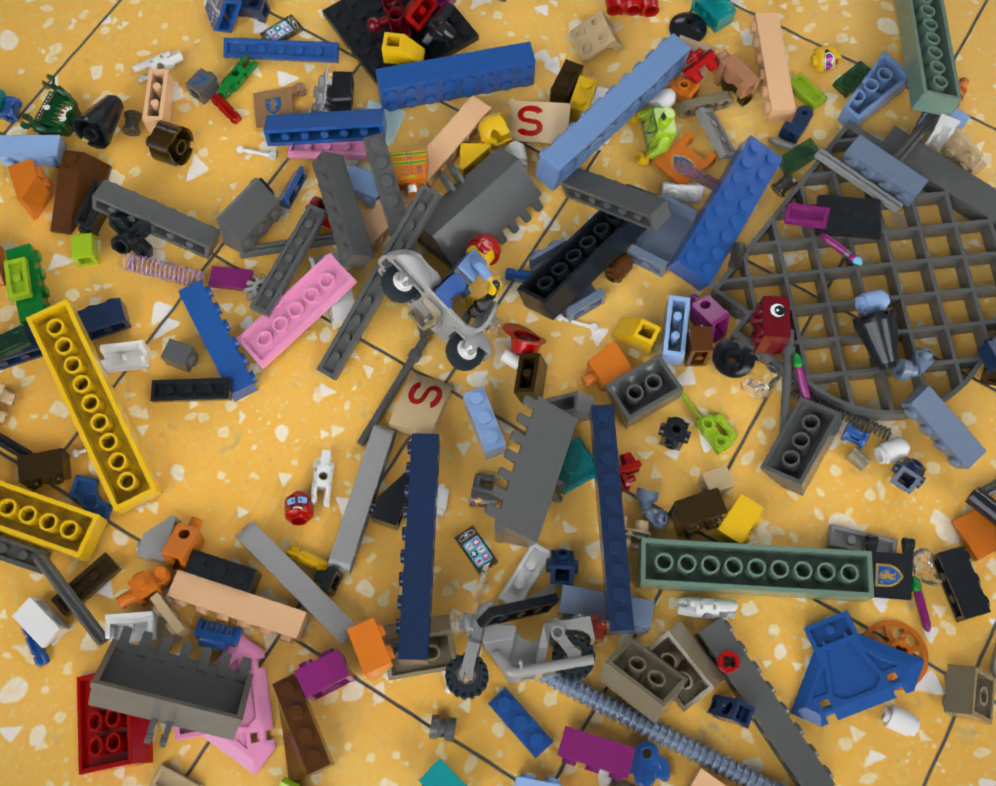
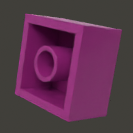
M328 649L320 654L321 658L315 661L309 659L298 665L299 669L294 672L305 698L313 702L355 681L346 657L339 649Z

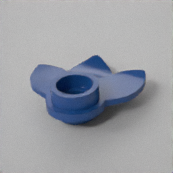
M640 742L636 746L630 774L634 773L637 786H651L655 778L668 782L670 768L667 760L659 755V750L653 742ZM648 748L651 750L650 758L643 757L642 752L644 749Z

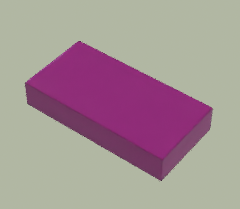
M788 202L784 224L826 229L830 208Z
M212 266L208 285L211 288L244 291V288L248 287L246 285L247 280L253 281L254 272L253 270Z

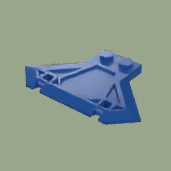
M847 610L804 627V631L814 651L790 712L791 714L823 727L829 724L826 719L827 716L835 714L837 719L841 720L897 698L894 690L903 687L906 694L915 690L925 660L859 634ZM896 673L898 678L889 681L887 676ZM829 699L830 705L821 708L819 702Z

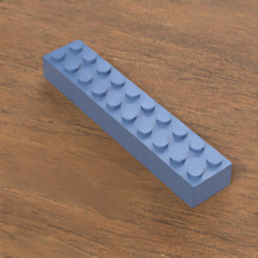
M674 33L669 38H663L657 49L650 50L645 60L642 62L638 61L629 74L625 73L616 86L612 85L603 98L599 97L590 110L586 109L576 123L572 122L567 127L563 135L559 134L556 136L549 148L545 147L538 155L539 162L536 165L535 177L551 191H554L682 71L691 47Z

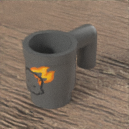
M475 474L471 490L470 507L485 508L487 504L497 506L498 498L491 494L492 488L482 487V482L493 484L494 475Z

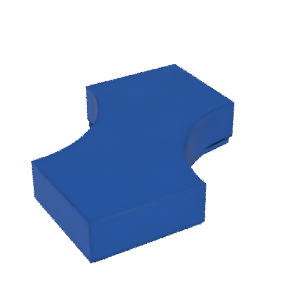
M76 475L69 496L77 499L84 510L98 514L109 521L113 506L102 500L98 489L99 480Z

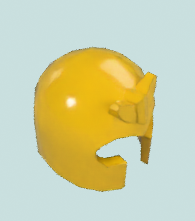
M503 112L490 114L481 119L478 128L482 142L496 147L513 140L508 135L510 131Z

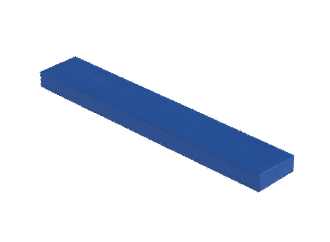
M224 38L223 57L225 59H241L246 54L249 56V60L339 64V43Z

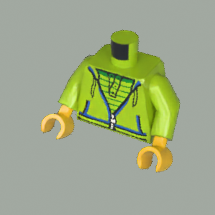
M662 106L649 107L640 110V113L635 114L628 121V123L636 125L642 119L641 127L647 154L637 152L634 155V158L638 160L636 162L638 165L646 166L650 158L653 160L669 150L677 131L674 121L675 111L673 109Z

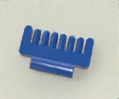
M200 618L193 635L199 639L198 646L226 652L228 646L237 647L243 629L241 626H233L231 629V625L226 627V624L221 625L220 622L216 624L215 621L210 622V620L206 621L204 618Z

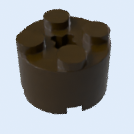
M159 120L151 135L147 137L146 146L149 147L153 159L172 166H182L189 160L193 149L190 148V141L194 142V138L190 129Z

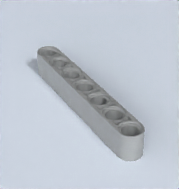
M376 424L373 426L329 557L328 567L351 574L370 519V507L376 500L397 433L395 429Z
M250 521L235 537L344 645L350 639L347 628L356 624L253 521Z

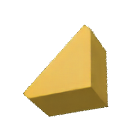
M460 143V173L463 178L491 154V145L489 143Z

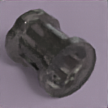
M135 110L125 111V125L122 127L123 133L128 136H139L141 134L139 125L142 120V114Z
M785 171L783 177L775 184L772 183L770 187L777 196L784 198L785 193L798 183L789 172Z

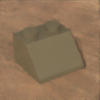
M948 664V669L944 676L946 691L942 698L944 712L954 717L992 725L996 678L975 666Z

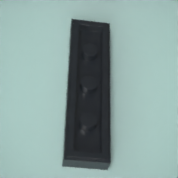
M233 379L152 380L150 401L154 403L232 401Z
M554 593L489 607L476 621L479 627L483 628L548 613L560 599Z

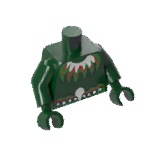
M47 74V79L52 83L47 84L42 80V85L44 88L53 89L54 91H49L34 120L31 115L23 114L22 118L29 123L20 121V126L23 129L32 128L34 132L40 135L69 137L74 132L72 123L81 114V111L72 95L60 85L57 86L55 78Z

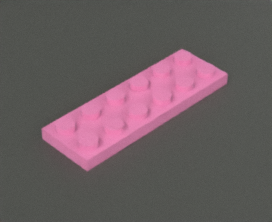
M329 252L280 298L270 318L261 315L236 339L258 365L265 369L347 293L357 281Z

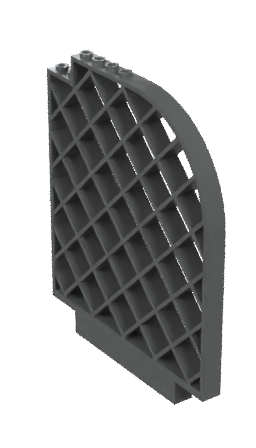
M848 120L825 150L829 153L846 152L857 137L862 135L893 156L910 135L894 126L882 142ZM920 141L902 161V163L929 180L923 188V191L926 193L919 194L909 207L904 204L902 206L908 227L886 229L881 211V237L879 240L831 236L855 254L854 245L877 243L882 263L860 266L849 262L848 258L844 257L846 267L823 269L818 249L830 248V246L820 236H815L814 228L802 226L804 238L780 240L776 221L784 220L788 202L791 203L795 199L798 204L808 205L804 187L827 184L830 196L842 197L839 183L849 182L825 164L816 160L715 285L710 294L733 318L741 320L730 338H734L732 342L738 343L741 349L744 346L750 348L752 351L749 354L755 355V361H760L767 366L770 372L783 377V362L772 354L754 353V345H751V339L740 332L750 322L751 313L755 311L757 302L754 288L779 286L781 297H789L790 328L794 329L793 346H795V353L799 354L802 358V367L810 395L813 394V397L817 396V399L821 398L822 405L823 400H825L826 407L829 402L830 408L833 404L834 410L836 406L838 411L840 408L842 409V414L846 410V415L850 411L851 416L852 413L854 415L858 414L862 418L866 417V420L898 421L909 419V417L905 414V409L894 410L886 378L893 376V368L879 371L878 366L874 364L868 353L871 368L846 370L841 347L863 345L858 334L839 336L833 313L857 311L855 298L865 293L862 277L885 275L890 294V303L887 308L893 307V309H896L899 329L898 341H902L907 360H912V355L917 350L915 339L938 338L943 360L934 361L924 373L947 372L951 392L941 397L944 403L965 387L983 364L980 356L957 359L951 335L973 333L978 350L984 345L983 342L989 339L987 331H996V319L984 321L978 298L996 297V285L975 287L969 266L990 264L996 284V189ZM822 165L823 172H816ZM864 192L865 199H874ZM880 203L881 210H890ZM937 205L942 224L921 226L916 207ZM954 211L970 221L956 222ZM980 232L986 252L965 254L960 234ZM766 233H768L769 241L760 242L762 238L766 235ZM946 236L951 256L930 258L925 238ZM911 239L916 259L894 262L890 241ZM807 250L811 270L787 272L783 252ZM772 253L776 274L751 276L747 257ZM739 268L741 277L731 278ZM955 268L961 289L939 291L933 270ZM920 271L925 292L903 294L898 273ZM850 278L854 300L831 302L826 281ZM814 282L819 303L794 306L790 284ZM744 289L747 308L722 291ZM964 300L970 322L948 324L942 302ZM929 304L934 326L911 328L906 306ZM858 313L859 317L871 316L870 314ZM822 315L827 337L802 340L797 317ZM751 325L752 332H754V325ZM830 348L835 372L809 374L805 351ZM792 368L791 386L800 389L796 372ZM970 368L964 378H962L960 369ZM923 373L919 377H911L914 390L918 386H926ZM874 378L881 409L854 404L849 381ZM837 382L841 399L831 395L816 384Z

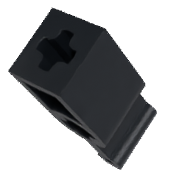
M333 71L331 111L352 110L354 96L353 73L351 71Z

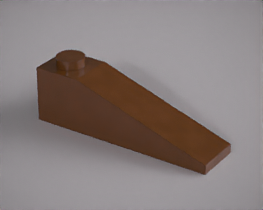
M64 151L59 167L50 228L52 233L72 235L77 228L73 220L94 180L99 181L100 184L104 179L108 180L112 169L110 165L85 152Z

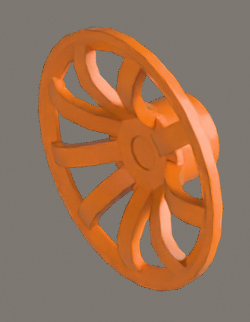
M883 620L867 628L863 633L864 636L911 655H913V652L922 650L923 660L925 661L917 681L918 684L926 674L929 661L928 650L920 634L909 625L896 620ZM884 626L888 642L877 637L873 631ZM891 626H898L904 629L898 640L893 637ZM909 633L915 637L919 645L911 647L905 642ZM895 673L887 676L889 681L893 680ZM902 687V688H899V689L894 690V691H901V690H904V689H903V687Z

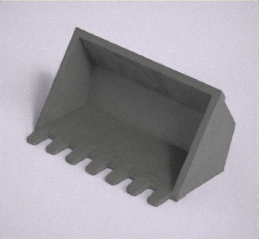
M499 147L464 178L456 166L451 165L448 169L456 184L452 183L447 174L441 173L439 175L441 182L448 192L441 197L417 242L452 269L466 255V248L469 242L477 235L490 234L495 236L500 244H505L507 238L502 230L506 226L515 234L519 231V227L514 220L516 217L520 216L525 223L531 220V216L526 209L527 207L532 205L536 212H540L543 209V205L538 199L541 193L533 183L521 160Z
M525 395L522 403L533 410L531 417L518 413L516 418L518 423L527 428L525 435L517 431H512L510 439L520 445L519 452L516 453L510 449H506L504 452V458L514 463L513 470L511 472L504 467H500L497 473L499 477L508 482L506 490L496 485L491 490L493 496L502 500L500 508L487 504L484 512L495 518V542L502 544L504 542L528 548L538 542L551 500L558 503L562 502L563 497L555 493L554 490L555 488L560 490L566 489L567 484L558 478L578 418L547 402L541 396H538L537 400Z
M124 626L119 640L112 639L91 681L88 705L151 720L144 743L150 744V741L153 739L156 723L166 724L159 742V747L163 748L166 746L172 726L234 741L238 727L243 720L253 679V674L248 673L252 661L251 658H242L239 671L229 669L232 654L229 652H223L218 666L209 663L212 648L204 647L198 661L189 658L193 646L190 642L185 641L180 655L169 653L173 642L171 637L165 636L160 649L156 650L149 648L153 637L152 632L144 631L140 644L136 645L129 643L133 628Z

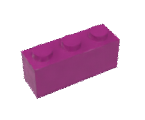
M565 726L557 755L562 757L561 762L576 766V762L586 765L585 770L599 774V770L609 773V778L622 782L623 777L629 778L636 748Z

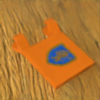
M691 131L686 132L666 153L653 161V165L675 184L687 185L707 167L713 165L716 161L715 158L718 157L716 152L711 151L702 159L688 146L692 143V138L695 136Z

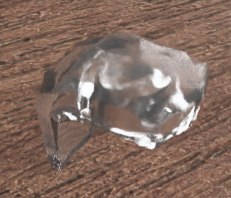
M748 376L741 381L740 386L744 392L752 397L763 399L771 394L777 378L774 377L768 384H763Z
M926 548L916 550L913 553L912 571L914 576L925 584L931 586L940 585L942 580L933 568V552Z

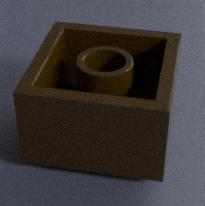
M718 487L677 500L669 510V515L678 537L685 535V538L698 534V530L706 528V531H710L719 527V523L723 522L724 517L728 514Z

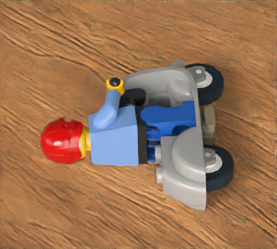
M490 234L475 236L466 248V255L443 279L424 260L421 254L413 250L398 249L390 251L378 260L380 266L378 273L382 276L381 286L385 295L394 302L407 303L413 309L409 311V317L422 330L425 331L430 328L440 339L447 343L445 352L452 366L458 370L469 371L480 365L481 361L491 357L492 349L490 342L482 331L486 329V333L490 331L495 333L502 326L500 323L502 318H498L495 315L498 303L493 301L496 298L497 292L502 287V282L497 278L493 279V274L488 269L489 265H494L499 261L501 255V245L495 236ZM478 275L489 283L487 287L488 293L481 299L477 297L472 298L470 296L471 292L468 289ZM459 294L462 299H466L465 308L469 316L475 318L472 325L466 324L450 308L453 305L452 300Z

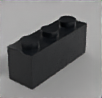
M964 546L942 551L930 557L957 623L991 612L990 601L982 591L980 578L974 572L971 565V556L965 551Z
M195 549L192 550L184 569L187 573L254 595L262 577V574L257 569Z

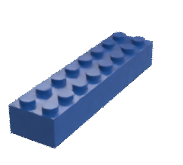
M529 41L375 69L382 108L391 112L397 109L414 108L419 105H431L441 101H452L457 98H469L472 95L490 94L495 91L527 87L534 84L536 60Z
M752 135L738 146L667 268L698 291L709 286L783 158Z

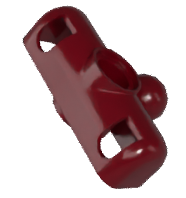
M381 0L385 16L379 19L377 17L368 19V30L376 33L380 31L383 25L388 24L391 33L405 34L412 39L411 29L404 17L401 1Z

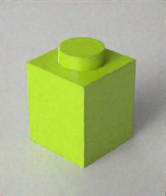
M80 233L70 236L71 256L78 267L99 264L98 242L92 233Z

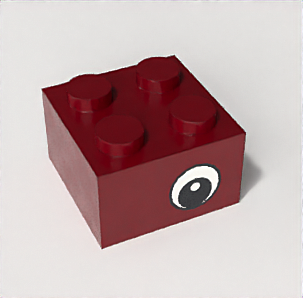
M762 296L759 304H756L755 311L751 313L750 324L754 325V332L751 334V345H754V353L781 354L791 338L789 297Z

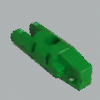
M244 54L222 80L221 86L218 89L219 94L224 99H227L233 92L235 93L258 67L259 63L253 60L247 65L250 58Z

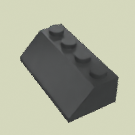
M800 396L760 469L781 487L803 496L842 425V413Z

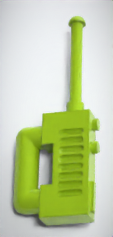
M682 392V399L696 416L695 428L699 429L701 436L705 437L715 453L719 455L732 447V442L737 439L738 435L724 415L716 413L712 416L709 413L702 417ZM719 423L727 435H721L715 425Z

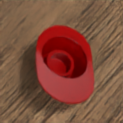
M505 323L502 326L505 333L511 337L512 351L519 355L522 353H538L540 346L547 342L544 338L539 337L533 331L520 324Z

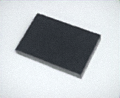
M818 195L817 206L830 208V214L826 229L817 228V235L826 233L830 236L880 239V200Z

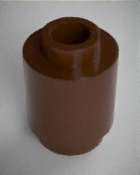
M622 253L604 270L607 280L612 283H621L633 268L634 261L632 257Z

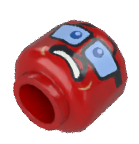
M295 491L285 499V518L292 525L302 526L313 518L314 505L310 495L305 494L303 491Z

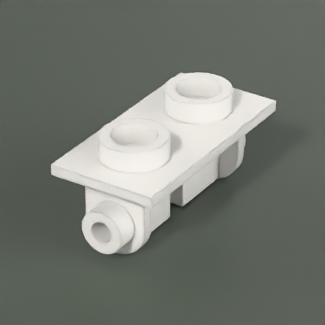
M666 181V183L661 184L662 194L666 196H672L679 202L701 203L704 185H699L698 182L686 185Z

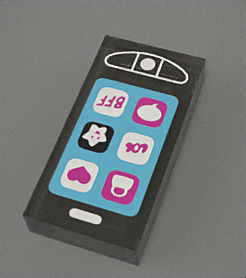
M291 14L260 34L262 39L289 40L302 32L303 27Z
M473 525L454 537L479 575H482L498 564V560Z

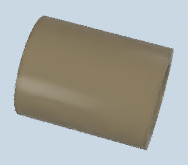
M857 447L845 457L860 471L871 461Z

